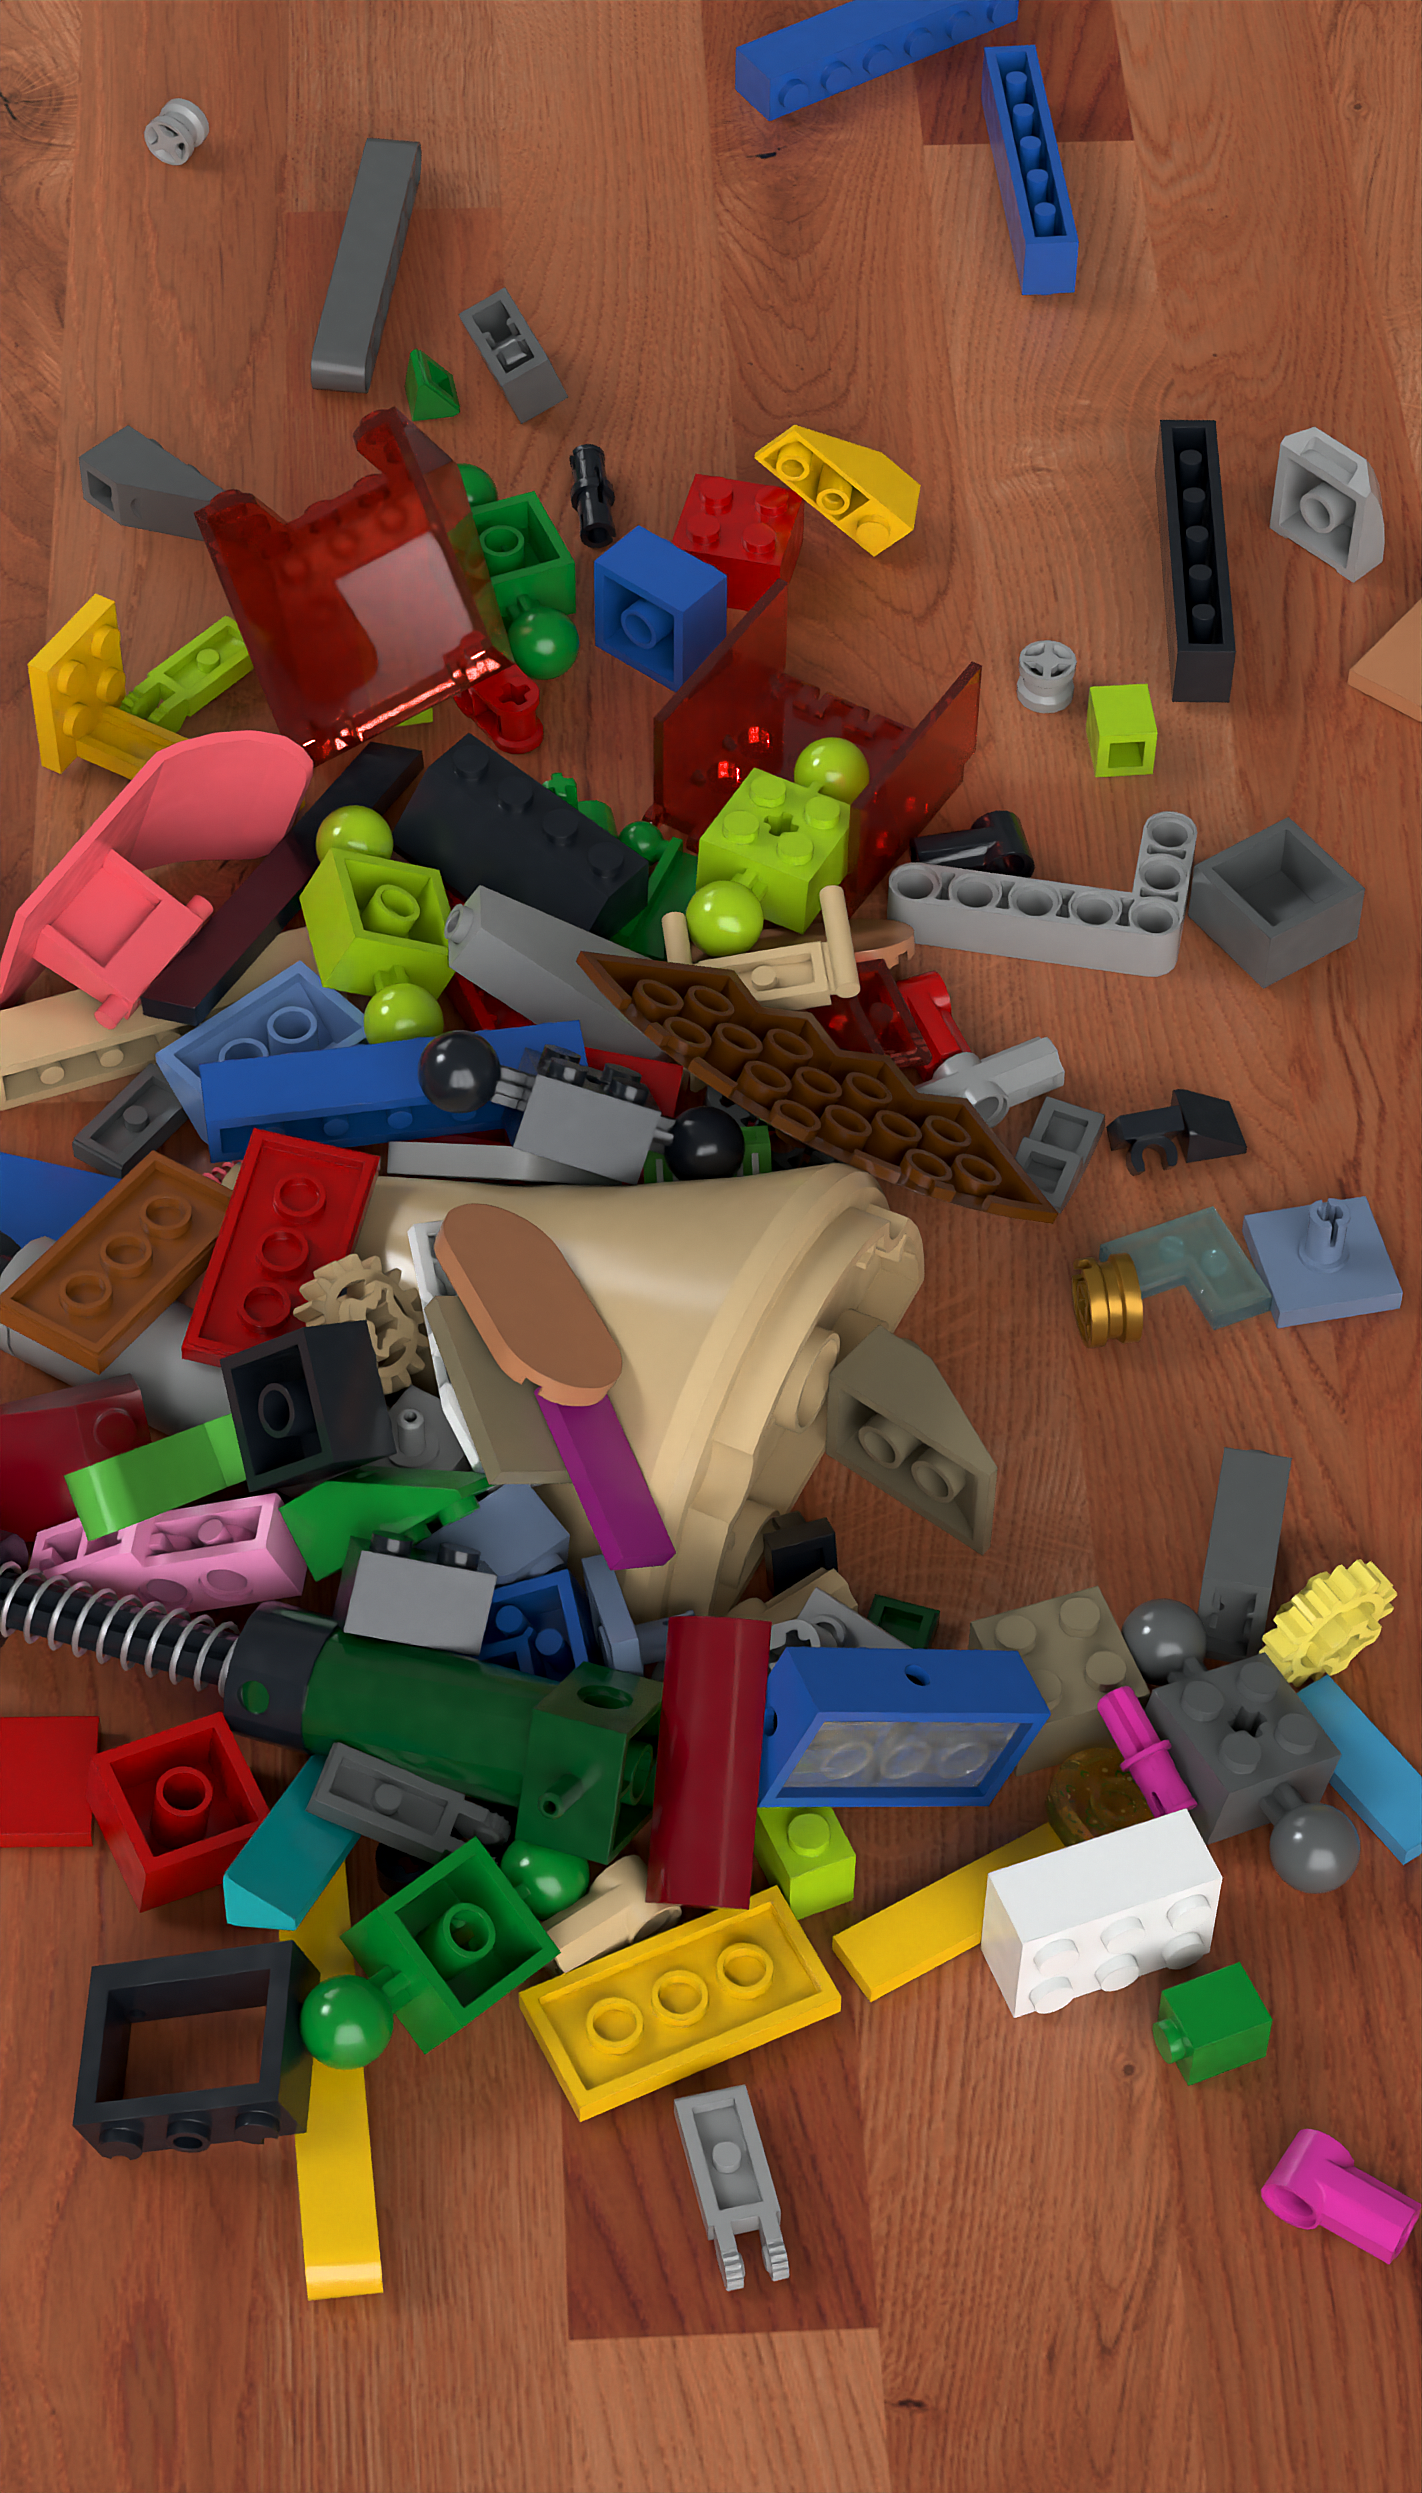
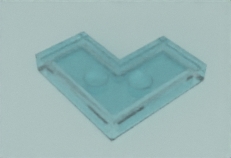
M1214 1206L1100 1245V1262H1106L1110 1254L1125 1252L1130 1254L1138 1275L1142 1299L1185 1285L1213 1330L1271 1310L1273 1296Z

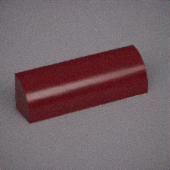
M713 1616L669 1617L645 1903L705 1909L749 1910L771 1621Z

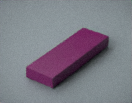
M539 1386L534 1391L535 1397L610 1571L664 1566L676 1554V1551L608 1395L606 1394L601 1401L593 1405L567 1406L548 1401L538 1395L541 1386Z

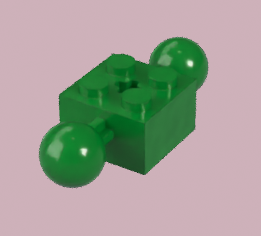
M467 463L453 464L442 469L433 478L427 493V505L432 517L428 519L430 568L468 640L472 642L508 632L506 639L507 652L514 659L516 665L529 678L551 680L563 675L573 666L580 648L577 628L567 616L576 613L575 561L535 491L499 500L497 487L493 479L483 469Z
M477 1836L473 1837L375 1908L340 1936V1939L369 1978L366 1979L350 1974L337 1975L322 1981L311 1990L302 2005L299 2017L300 2034L307 2050L315 2059L331 2068L352 2070L366 2066L377 2059L386 2049L393 2032V2015L396 2014L422 2052L427 2054L561 1953L538 1920L546 1921L585 1896L590 1879L587 1859L516 1839L507 1848L499 1868Z

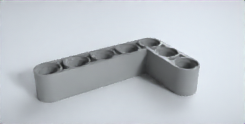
M1163 811L1147 819L1143 828L1132 893L926 863H906L894 869L889 877L887 919L910 925L914 929L915 944L1145 977L1165 975L1174 969L1178 960L1193 872L1197 827L1192 819L1174 811Z

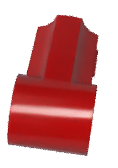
M933 970L875 988L874 1004L884 1033L891 1040L896 1038L901 1040L912 1062L916 1063L915 1067L924 1082L931 1080L938 1067L947 1059L964 1052L972 1053L952 1018L950 997L946 985L938 972Z

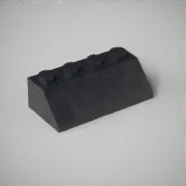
M470 733L466 734L427 768L392 832L394 852L413 865L439 870L444 888L464 903L481 885L608 941L648 906V860Z

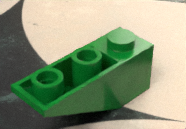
M364 1465L324 1481L278 1509L315 1582L338 1572H343L350 1536L371 1540L373 1530H383L408 1536L414 1540L413 1546L432 1536L426 1524L439 1518L443 1527L472 1514L481 1508L475 1496L495 1485H489L485 1473Z

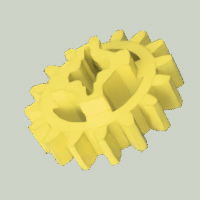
M1358 1559L1348 1569L1341 1564L1335 1568L1331 1575L1327 1571L1319 1573L1310 1578L1306 1587L1295 1595L1291 1601L1280 1606L1276 1617L1273 1619L1278 1626L1263 1635L1262 1640L1266 1646L1259 1651V1654L1265 1652L1288 1683L1292 1682L1295 1687H1300L1309 1676L1314 1682L1319 1680L1325 1671L1329 1676L1337 1674L1346 1669L1350 1661L1365 1646L1376 1641L1382 1628L1378 1621L1393 1611L1394 1607L1389 1602L1397 1596V1592L1393 1589V1584L1372 1561L1365 1564L1361 1559Z

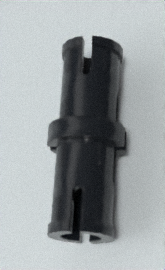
M584 444L576 447L572 451L573 455L569 457L574 479L570 498L572 507L579 515L581 541L590 548H602L613 542L612 537H616L611 507L615 501L613 485L606 477L604 451L596 445Z

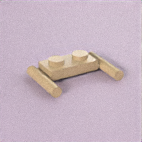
M830 885L824 887L819 892L827 942L816 941L703 960L693 964L686 916L681 912H670L662 918L667 962L734 970L762 1007L795 1011L831 1005L830 995L837 994L842 998H850L860 992L844 891L840 886Z

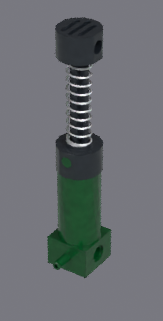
M0 1529V1648L5 1644L8 1636L13 1634L15 1630L23 1631L25 1641L28 1644L35 1642L41 1636L48 1639V1645L53 1651L60 1648L63 1643L72 1645L73 1654L77 1658L85 1654L87 1650L96 1652V1658L100 1664L110 1660L111 1656L120 1658L121 1666L125 1671L134 1667L135 1663L145 1665V1672L149 1678L163 1670L169 1672V1678L174 1685L184 1677L194 1679V1686L198 1692L206 1688L208 1684L217 1685L220 1696L224 1698V1717L231 1732L235 1735L309 1756L319 1754L328 1757L333 1743H342L402 1768L431 1783L462 1793L465 1796L518 1810L515 1839L605 1865H608L652 1819L663 1682L585 1661L574 1669L562 1682L445 1650L346 1633L341 1630L333 1616L275 1600L261 1603L249 1616L240 1634L237 1625L231 1621L224 1622L216 1628L213 1619L207 1614L198 1616L192 1621L188 1611L183 1608L174 1609L167 1614L164 1605L160 1602H150L143 1607L140 1599L134 1594L127 1595L119 1600L116 1592L110 1588L101 1589L95 1594L92 1586L86 1581L77 1582L71 1587L68 1579L63 1575H55L47 1580L43 1571L38 1568L28 1570L29 1555L25 1541L15 1533ZM29 1575H37L38 1577L41 1578V1580L35 1579V1578H32V1577H28V1576H29ZM60 1581L65 1585V1587L54 1584L53 1582ZM84 1588V1589L88 1590L89 1593H86V1592H83V1591H79V1590H76V1589ZM108 1594L113 1598V1600L101 1597V1595ZM132 1601L135 1604H137V1606L126 1604L125 1602ZM157 1608L161 1611V1613L149 1609ZM180 1614L183 1617H185L186 1620L174 1616ZM205 1621L210 1626L199 1624V1622ZM230 1628L234 1633L224 1631L223 1629Z

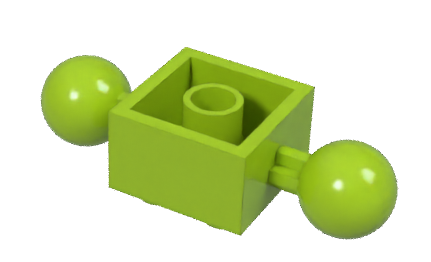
M826 737L812 742L801 752L794 768L795 783L755 767L743 781L699 841L696 893L691 898L685 915L688 935L699 950L715 958L744 954L759 939L764 919L800 934L805 933L821 911L819 892L824 887L830 885L839 886L856 862L862 810L854 806L863 798L870 780L868 762L856 745L838 737Z
M349 805L336 809L323 820L318 829L316 852L320 865L299 896L322 987L372 997L366 1007L363 1019L364 1032L369 1044L410 1040L418 1037H436L442 1034L444 1027L443 1013L437 999L456 973V971L449 967L448 939L444 936L445 924L451 909L440 871L390 860L393 853L392 832L385 819L376 811L359 805Z

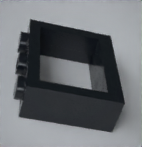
M294 1940L92 1966L72 2126L102 2157L112 2159L114 2156H125L130 2160L139 2158L143 2152L174 2149L180 2152L196 2153L207 2150L210 2144L234 2141L264 2144L265 2138L278 2139L279 2136L306 2133L313 2056L307 2050L301 2038L299 2017L307 1995L320 1983L321 1973ZM266 2006L259 2083L123 2100L132 2023Z

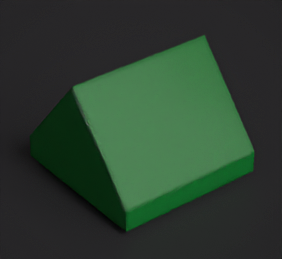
M417 348L414 349L409 356L404 385L412 421L454 417L460 412V404L453 375L423 351Z

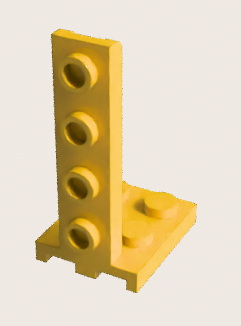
M96 593L27 664L41 765L62 774L77 757H80L132 780L157 751L188 740V738L119 708L122 704L121 701L124 700L126 695V676L123 672L120 648L121 634L118 629L115 601ZM305 796L298 813L305 806Z

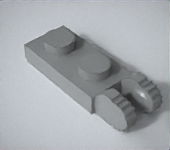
M745 2084L674 2099V2115L708 2241L714 2239L717 2261L726 2290L731 2291L744 2288L745 2267L742 2255L737 2250L734 2235L759 2230L763 2263L766 2271L769 2272L771 2280L777 2281L789 2278V2262L779 2226L781 2209Z

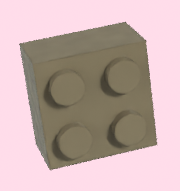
M1099 1586L971 1621L968 1650L1018 1651L1051 1712L1050 1717L1014 1768L1013 1772L1016 1777L1117 1748L1115 1740L1097 1709V1703L1107 1693L1120 1687L1129 1686L1133 1689L1145 1711L1150 1698V1692Z

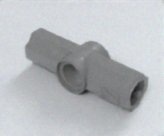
M1036 1037L981 1060L974 1053L970 1052L956 1054L938 1067L931 1080L914 1086L918 1093L967 1098L992 1129L1003 1120L1008 1113L1009 1107L1063 1086L1065 1071L1061 1065L1058 1050L1048 1037L1042 1039Z

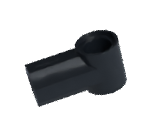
M1009 811L986 813L979 817L968 830L910 838L909 842L911 863H926L1030 878L1035 869L1034 860L1020 819Z

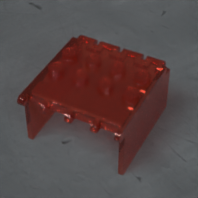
M778 578L653 718V804L645 812L642 821L649 822L658 829L664 824L689 835L686 849L698 854L700 838L754 767L795 783L794 768L796 761L809 744L826 737L846 739L862 751L870 770L869 784L850 805L847 875L839 884L844 891L849 920L909 848L910 838L918 837L963 782L964 765L976 751L982 665L972 661L915 729L879 713L868 723L869 709L830 692H826L818 701L820 696L819 687L783 672L786 668L788 582Z

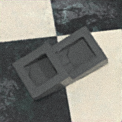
M1046 1096L1029 1138L1023 1137L1015 1159L1055 1210L1061 1214L1077 1188L1105 1128V1115Z

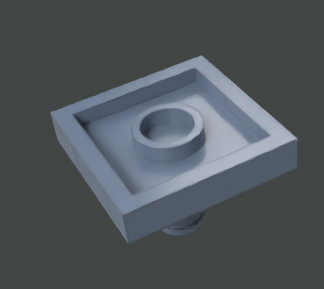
M1366 1196L1344 1200L1328 1198L1325 1203L1321 1199L1311 1205L1244 1215L1242 1233L1277 1328L1400 1309L1403 1291Z
M599 1554L582 1558L581 1562L590 1618L602 1666L644 1677V1665L665 1661L669 1617L634 1625L615 1571H610L604 1555ZM688 1610L686 1613L675 1616H695L693 1610Z

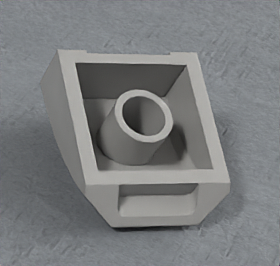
M1316 427L1285 436L1280 444L1269 528L1285 539L1289 538L1354 583L1383 562L1385 544L1383 505L1380 486L1374 469L1365 458Z

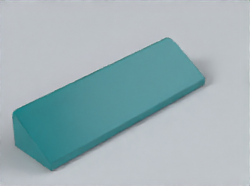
M315 1754L309 1758L223 1876V1889L227 1924L243 1927L296 1930L361 1837L359 1833L305 1811L326 1762V1756Z

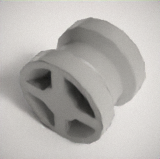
M182 98L172 99L164 105L159 116L151 120L144 131L145 142L154 156L162 162L170 165H182L191 157L194 147L202 144L207 138L209 123L205 114L192 102Z
M1051 640L1031 643L1021 651L1018 665L1020 676L1016 692L1018 700L1024 707L1039 713H1055L1065 709L1071 703L1074 696L1073 677L1077 664L1073 651L1066 645Z

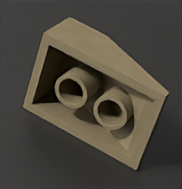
M878 1325L829 1373L826 1454L983 1556L991 1547L998 1467L932 1358L924 1354L921 1348L913 1341L899 1338Z

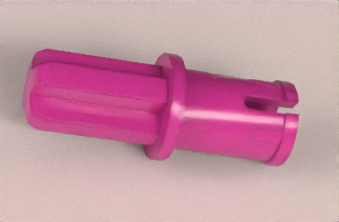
M1124 1686L1104 1695L1097 1703V1709L1125 1759L1120 1764L1123 1772L1130 1771L1143 1793L1153 1816L1158 1818L1185 1808L1191 1810L1198 1804L1195 1798L1192 1797L1188 1787L1184 1784L1167 1751L1172 1745L1168 1739L1160 1741L1133 1689L1129 1686Z

